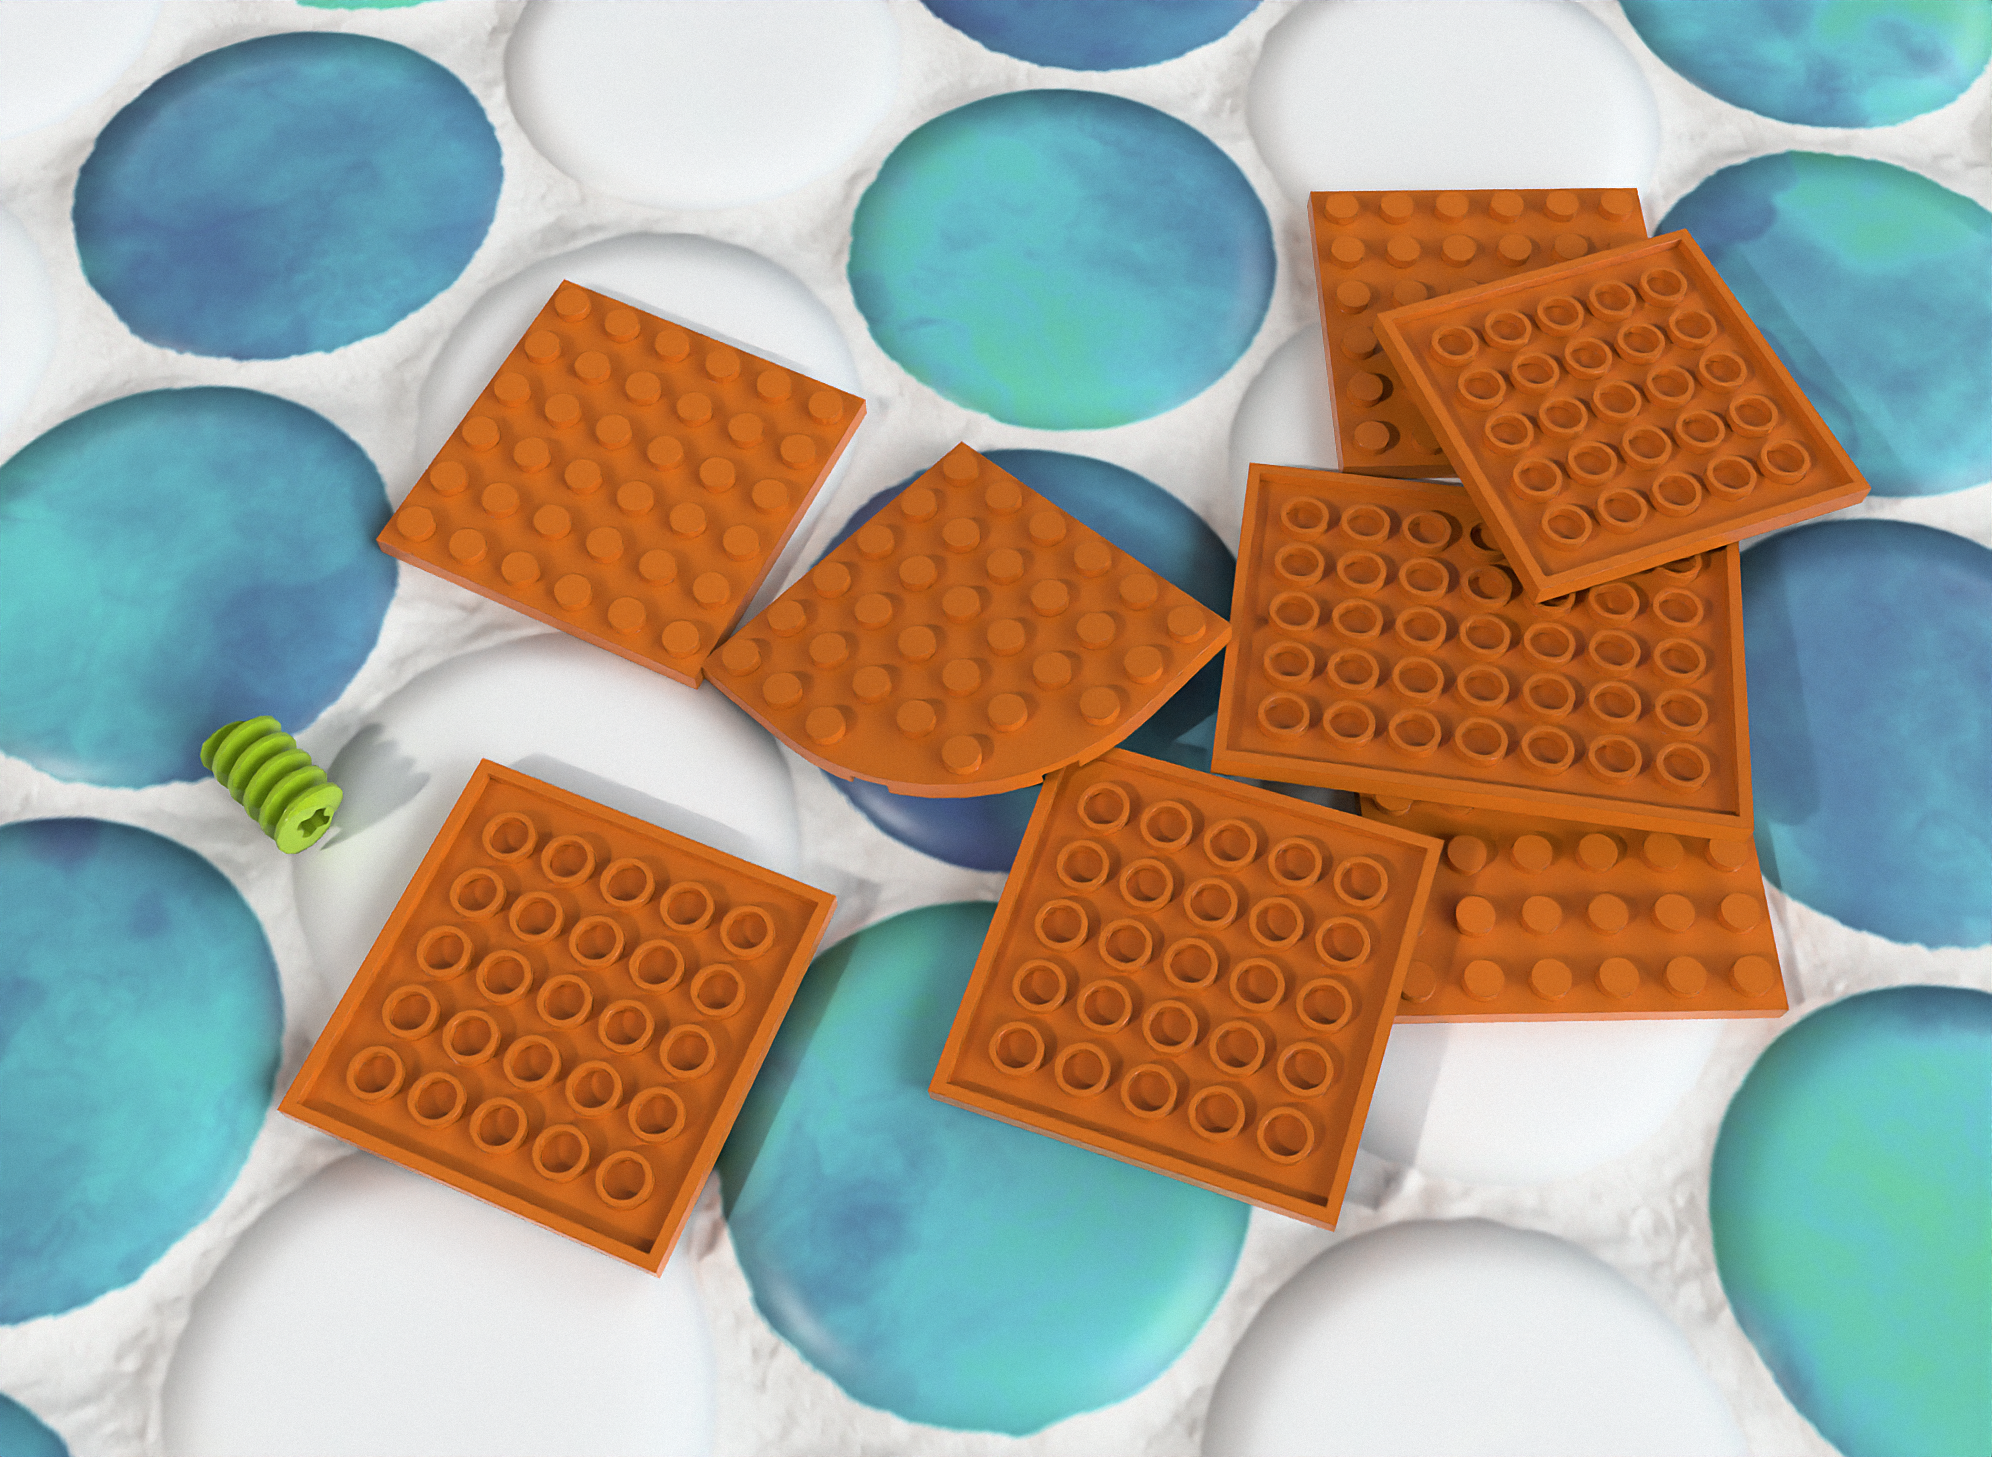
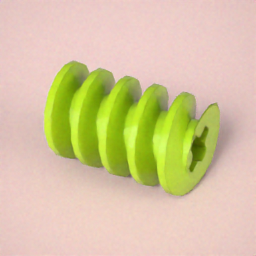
M271 715L258 716L246 722L235 721L226 724L215 731L202 745L200 752L202 765L214 773L215 779L221 785L229 789L231 797L244 806L247 815L260 824L261 830L275 840L277 848L282 852L298 854L315 844L329 829L333 814L339 808L343 799L342 789L333 782L327 783V773L317 765L312 766L311 756L303 749H297L296 740L287 732H282L281 724Z

